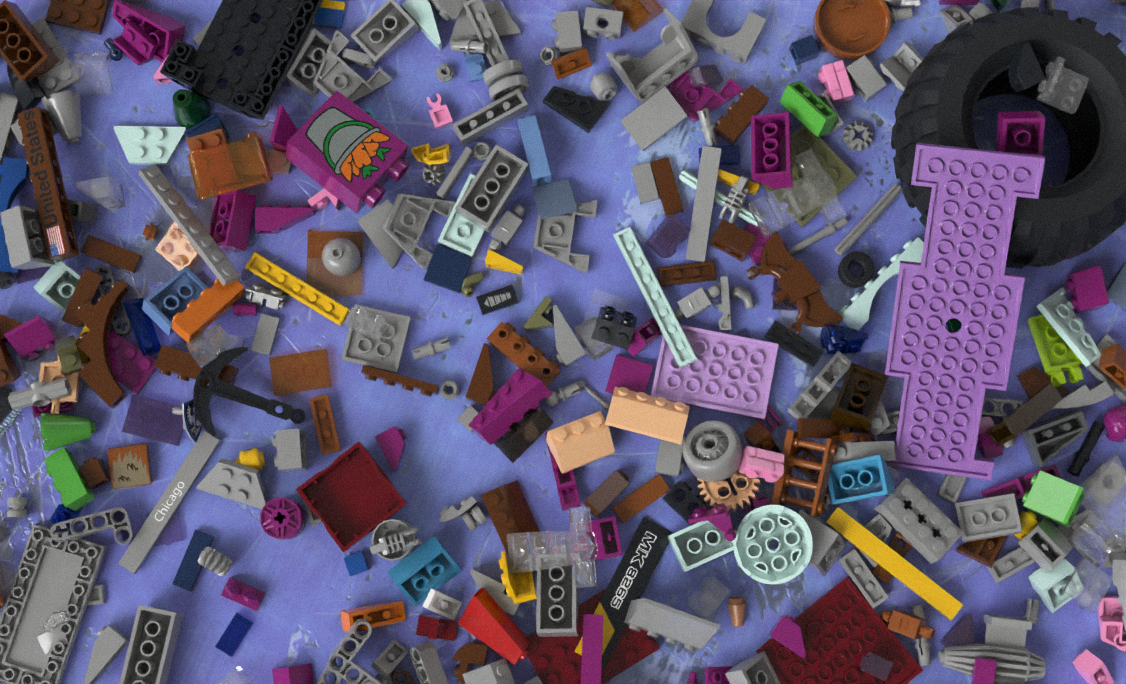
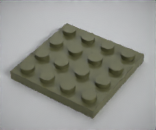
M803 124L792 134L793 187L773 189L761 183L759 184L802 228L848 187L857 176L820 137L812 134Z

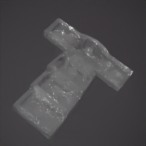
M812 149L793 158L803 178L793 181V187L773 190L747 204L764 238L788 227L820 208L828 225L847 216L836 195V186L833 179L822 169Z
M590 506L569 508L571 531L507 534L510 574L574 565L576 588L597 586L595 560L598 545L594 532H592Z

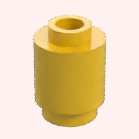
M1029 510L1027 512L1022 511L1019 515L1022 533L1013 535L1021 540L1039 523L1036 520L1038 517Z

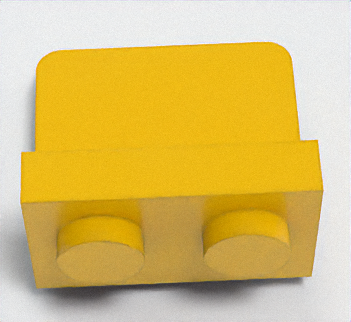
M501 551L502 558H499V565L504 572L501 574L503 586L507 585V596L512 597L514 604L537 599L531 563L512 568L506 552Z

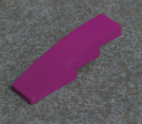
M548 446L562 511L580 508L581 503L573 470L562 474Z

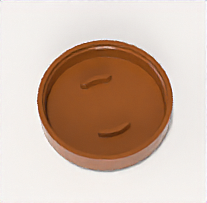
M821 0L814 15L813 26L819 44L829 54L843 60H858L863 55L866 57L872 55L881 47L888 35L891 19L888 6L884 0Z

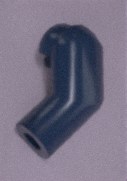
M111 38L106 39L104 45L110 50V58L113 61L121 60L123 51L113 43Z

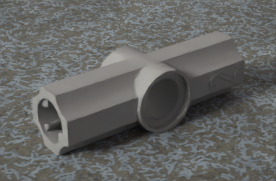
M67 378L48 383L35 382L30 385V388L10 393L8 400L13 410L32 405L45 406L50 403V400L71 395L72 389Z

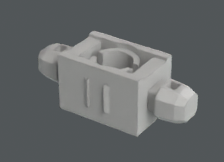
M518 204L512 210L513 213L508 210L505 212L491 232V237L494 240L492 239L489 244L490 250L497 252L501 248V244L507 247L523 223V220L520 218L524 214V207Z
M712 286L706 291L705 288L701 287L679 300L677 303L680 308L677 307L673 310L677 320L683 318V315L690 319L714 305L711 298L715 299L720 295L719 288Z

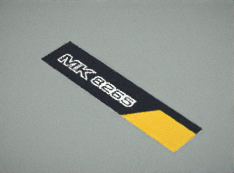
M645 517L641 520L593 614L603 615V668L606 667L627 625L624 621L631 600L641 598L669 542L667 536L673 534ZM582 638L574 651L580 654L581 656Z

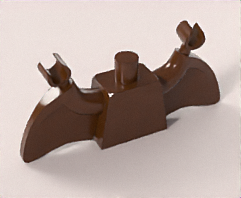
M775 232L763 248L760 259L761 268L750 267L746 272L753 271L754 275L749 276L748 279L753 280L759 274H762V276L772 275L778 280L777 286L780 290L772 295L775 301L780 304L788 299L792 305L796 304L799 310L796 317L797 322L792 323L788 330L790 333L791 329H797L798 332L795 337L800 334L802 324L810 327H827L841 322L843 317L825 302L820 292L822 287L800 259L796 260L787 252L780 234Z

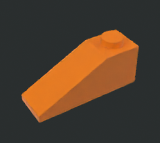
M403 601L361 606L340 611L343 631L346 632L360 618L368 620L371 628L406 620ZM359 625L357 632L367 630V625Z

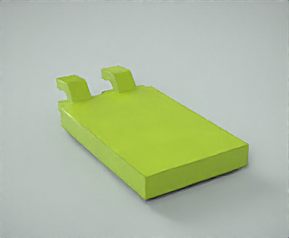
M1043 315L1027 319L1045 373H1048V376L1051 375L1050 380L1053 387H1061L1062 384L1067 383L1063 373L1067 371L1071 384L1083 380L1080 365L1083 363Z

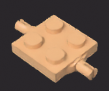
M59 355L57 361L41 363L39 382L48 383L67 378L72 392L69 396L50 400L52 403L51 414H59L60 403L77 402L80 376L77 373L79 372L64 376Z

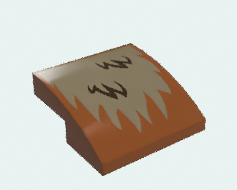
M147 443L107 449L113 490L152 484Z

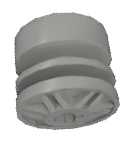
M405 519L385 520L377 525L373 531L372 545L378 544L379 538L414 527ZM417 534L406 535V542L417 539ZM416 546L384 556L382 552L377 553V555L385 560H399L411 554Z

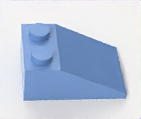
M186 266L143 301L142 310L169 336L174 332L172 329L173 317L178 312L182 313L187 309V305L192 300L196 301L202 291L208 287Z

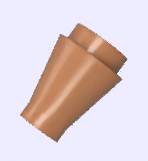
M744 597L728 598L727 606L732 626H744L746 610Z

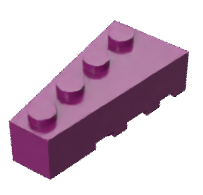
M518 368L468 426L482 440L492 445L510 430L511 424L520 422L528 410L531 408L533 410L540 405L539 401L544 397L548 399L553 394L541 380Z

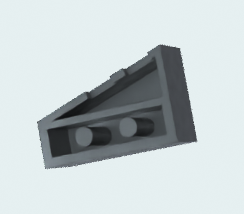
M1072 410L1029 426L1022 432V436L1033 466L1041 468L1048 460L1058 455L1068 444L1070 445L1089 429L1083 412Z

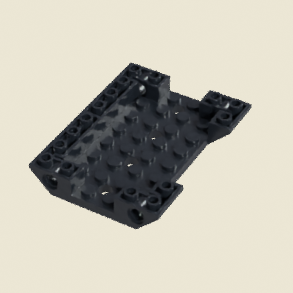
M222 0L197 51L194 46L176 39L160 73L181 87L249 118L264 120L323 0ZM259 15L261 20L258 23L251 22L252 16ZM238 47H242L245 50L241 56L234 54L235 49ZM221 80L228 82L227 87L224 89L218 87V83Z

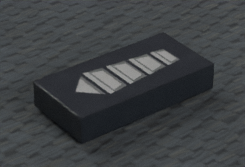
M513 285L476 297L482 315L518 304Z

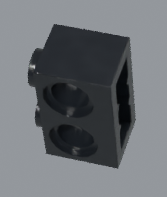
M678 481L663 500L689 524L688 519L691 515L688 510L689 504L695 503L698 508L706 507L707 509L708 507L700 495L696 497L691 492L692 488L686 482L681 483ZM676 490L683 491V500L678 501L674 498Z

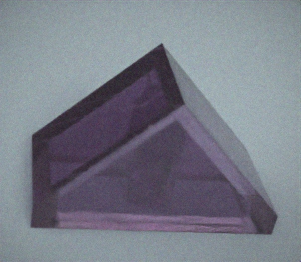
M964 613L939 642L942 645L974 644L973 616L970 613Z

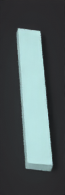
M631 227L613 234L679 368L681 369L697 361V357Z

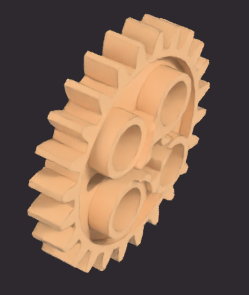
M739 468L736 473L729 477L737 492L736 496L733 494L726 479L718 482H708L697 478L698 482L701 483L697 487L699 490H702L700 495L705 497L704 501L706 503L710 502L711 508H714V505L725 503V506L730 505L734 512H736L737 506H740L743 510V503L750 505L749 498L756 499L753 492H759L757 485H761V482L757 479L759 477L749 478L746 474L740 473ZM740 482L747 483L744 488L737 487ZM722 491H729L727 496H720Z

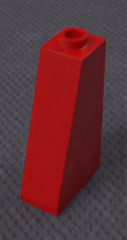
M482 587L472 597L458 624L515 665L519 660L523 661L529 653L527 648L531 642Z

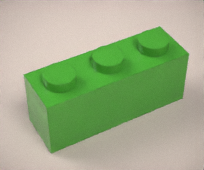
M801 81L788 84L780 100V103L786 110L791 112L799 122L803 123L817 137L830 133L839 116Z
M62 447L44 459L47 465L45 470L50 477H53V486L61 493L62 497L60 500L66 508L69 507L77 511L95 499L72 452Z

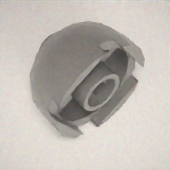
M346 238L330 240L322 251V261L325 268L336 276L352 274L361 262L359 248Z

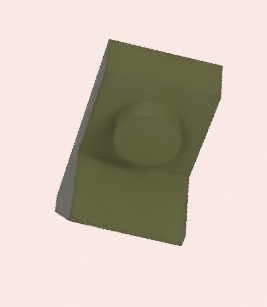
M545 296L523 326L525 331L553 328V324L543 317V315L547 316L553 308L551 306L552 300L549 297Z
M72 335L55 340L56 351L59 355L64 376L81 371L82 362L75 336Z

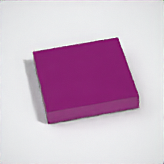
M616 355L605 392L613 394L615 387H625L630 391L645 393L653 365Z

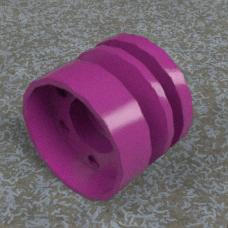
M284 497L275 498L268 501L262 508L260 524L263 531L271 537L281 540L292 539L303 531L306 524V514L303 507L296 501ZM280 514L286 516V519H283V523L277 520V518H280Z

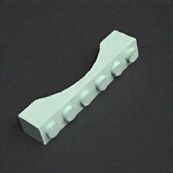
M919 237L914 241L910 239L903 246L905 251L901 255L897 252L890 259L892 264L888 268L884 265L877 272L879 277L875 281L871 279L864 286L866 290L862 294L858 292L851 299L853 303L849 307L845 305L838 312L843 317L839 324L852 336L869 320L872 300L877 290L888 279L899 274L900 261L921 263L924 242Z

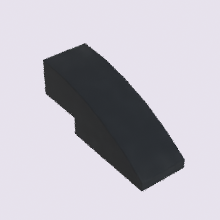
M7 63L9 80L20 104L24 109L35 108L42 101L41 99L45 97L37 86L40 82L39 79L35 77L21 82Z

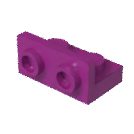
M132 20L126 23L122 35L113 41L120 50L139 66L152 61L159 45Z

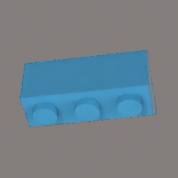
M882 455L832 464L828 485L832 505L896 494L892 474Z
M432 536L390 569L388 573L396 586L416 607L427 598L431 589L438 590L462 570L439 540Z

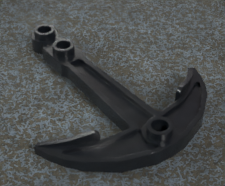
M248 347L232 348L213 357L199 372L195 381L193 405L201 425L213 437L217 434L212 424L211 409H208L211 395H217L264 410L272 416L284 420L290 419L295 424H300L305 420V412L302 409H293L289 404L275 399L269 400L218 378L224 366L227 367L236 357L247 352ZM203 379L209 380L208 386L202 385ZM277 406L283 407L281 413L276 412L275 408ZM296 412H299L301 414V418L299 420H296L294 418V414Z

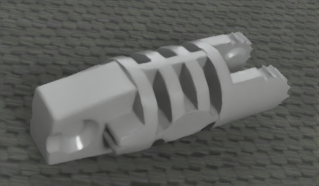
M743 175L738 183L734 182L719 214V218L724 219L729 208H731L733 212L729 222L734 224L749 192L747 186L750 178Z
M410 528L379 538L378 544L370 546L371 553L382 552L384 556L422 544L421 539H415L408 543L405 539L406 535L418 532V528Z

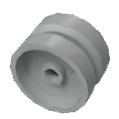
M514 59L498 63L482 74L486 86L490 87L488 92L492 101H496L516 89H519L521 94L529 89L530 84L527 76L522 75L524 69L520 60Z

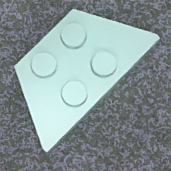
M114 126L113 128L131 165H169L173 158V153L177 151L180 145L179 142L185 131H187L186 127Z

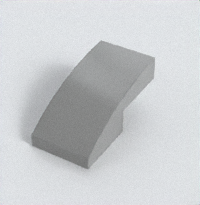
M60 626L37 636L45 654L49 652L52 641L54 644L56 642H63L65 645L69 643L68 636L60 633ZM58 644L57 649L62 647V645Z

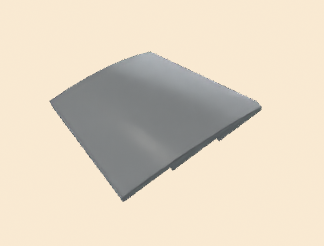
M386 199L357 220V222L393 269L403 249L383 229L393 206L389 199Z

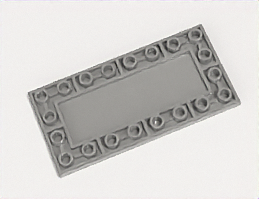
M33 524L0 618V682L6 684L61 683L107 546L82 538L58 543L52 539L50 528ZM57 531L54 535L62 537L63 532ZM60 626V633L68 636L69 643L67 645L63 642H56L54 644L52 641L49 652L45 654L37 636ZM61 644L62 647L57 649V645Z

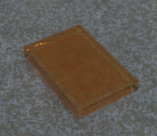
M327 349L269 358L274 396L332 387Z

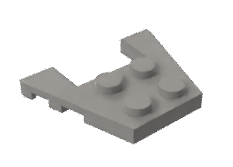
M336 30L313 85L328 98L337 90L354 103L392 81V78L379 68L366 82L341 60L338 55L350 41Z
M398 194L383 229L422 269H427L433 254L417 246L420 236L432 211L445 218H449L456 202Z
M598 200L576 203V212L541 220L538 213L533 248L587 274L590 256L570 253L575 216L595 218Z

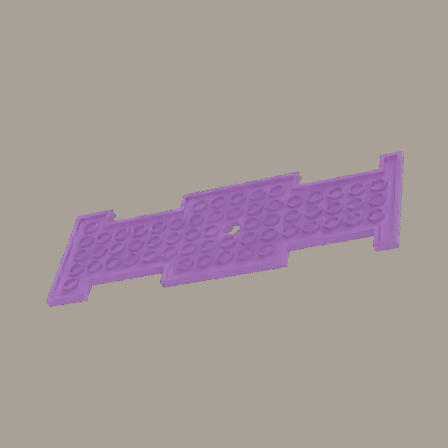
M916 143L911 185L932 187L921 263L900 261L885 375L904 377V385L895 441L896 461H885L887 466L991 480L994 459L975 457L985 389L1004 391L1007 389L1025 282V275L1005 273L1017 197L1039 198L1045 156ZM955 318L961 322L962 326L957 332L948 331L945 324L949 319Z

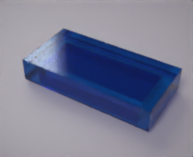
M236 613L215 647L233 657L254 623L241 614Z

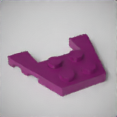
M687 70L671 82L668 91L687 114L688 118L695 123L699 120L698 110L709 108L710 113L740 94L744 88L732 79H729L720 92L717 93Z

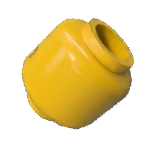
M258 448L242 450L239 453V458H236V463L258 469L259 472L262 471L263 466H266L263 451H259Z

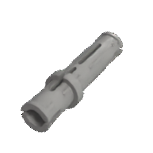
M924 605L911 606L912 614L925 619ZM928 638L916 639L917 644H915V648L918 650L919 666L932 665L929 649L931 643L928 642Z

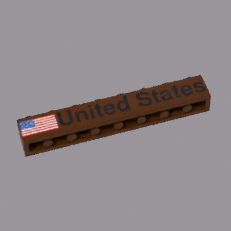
M36 107L18 113V126L22 132V144L27 154L26 162L30 168V180L34 186V199L39 209L38 217L42 223V235L47 246L46 253L49 259L56 261L78 256L79 250L48 111Z

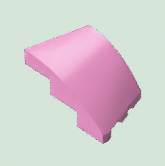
M1098 595V620L1101 640L1126 652V631L1122 619L1124 613L1122 605L1118 603L1117 597L1119 596Z

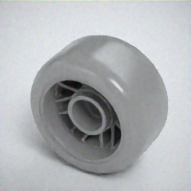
M711 420L696 425L688 432L683 442L682 452L688 468L697 478L708 482H718L731 477L740 468L743 457V445L733 427L722 421Z

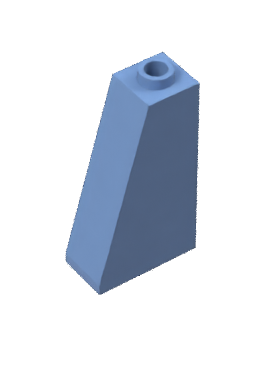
M523 115L520 119H517L526 161L529 164L532 186L551 183V172L536 115Z

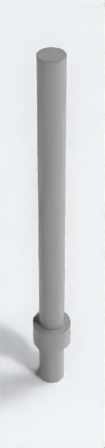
M843 217L833 224L825 225L824 229L787 249V252L792 256L825 236L833 235L836 233V230L848 224L846 218ZM747 272V277L754 275V272Z

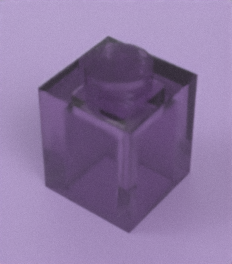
M868 652L867 655L864 654L859 665L862 666L861 671L886 681L893 662Z

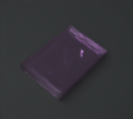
M132 395L122 432L179 446L184 430L183 416L173 414L172 410L173 407L180 406Z

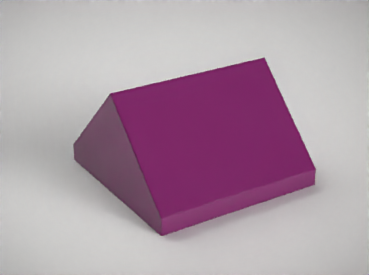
M312 663L272 669L274 684H314Z

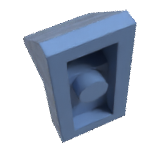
M463 52L469 82L473 83L484 80L482 74L486 71L483 53L467 54Z

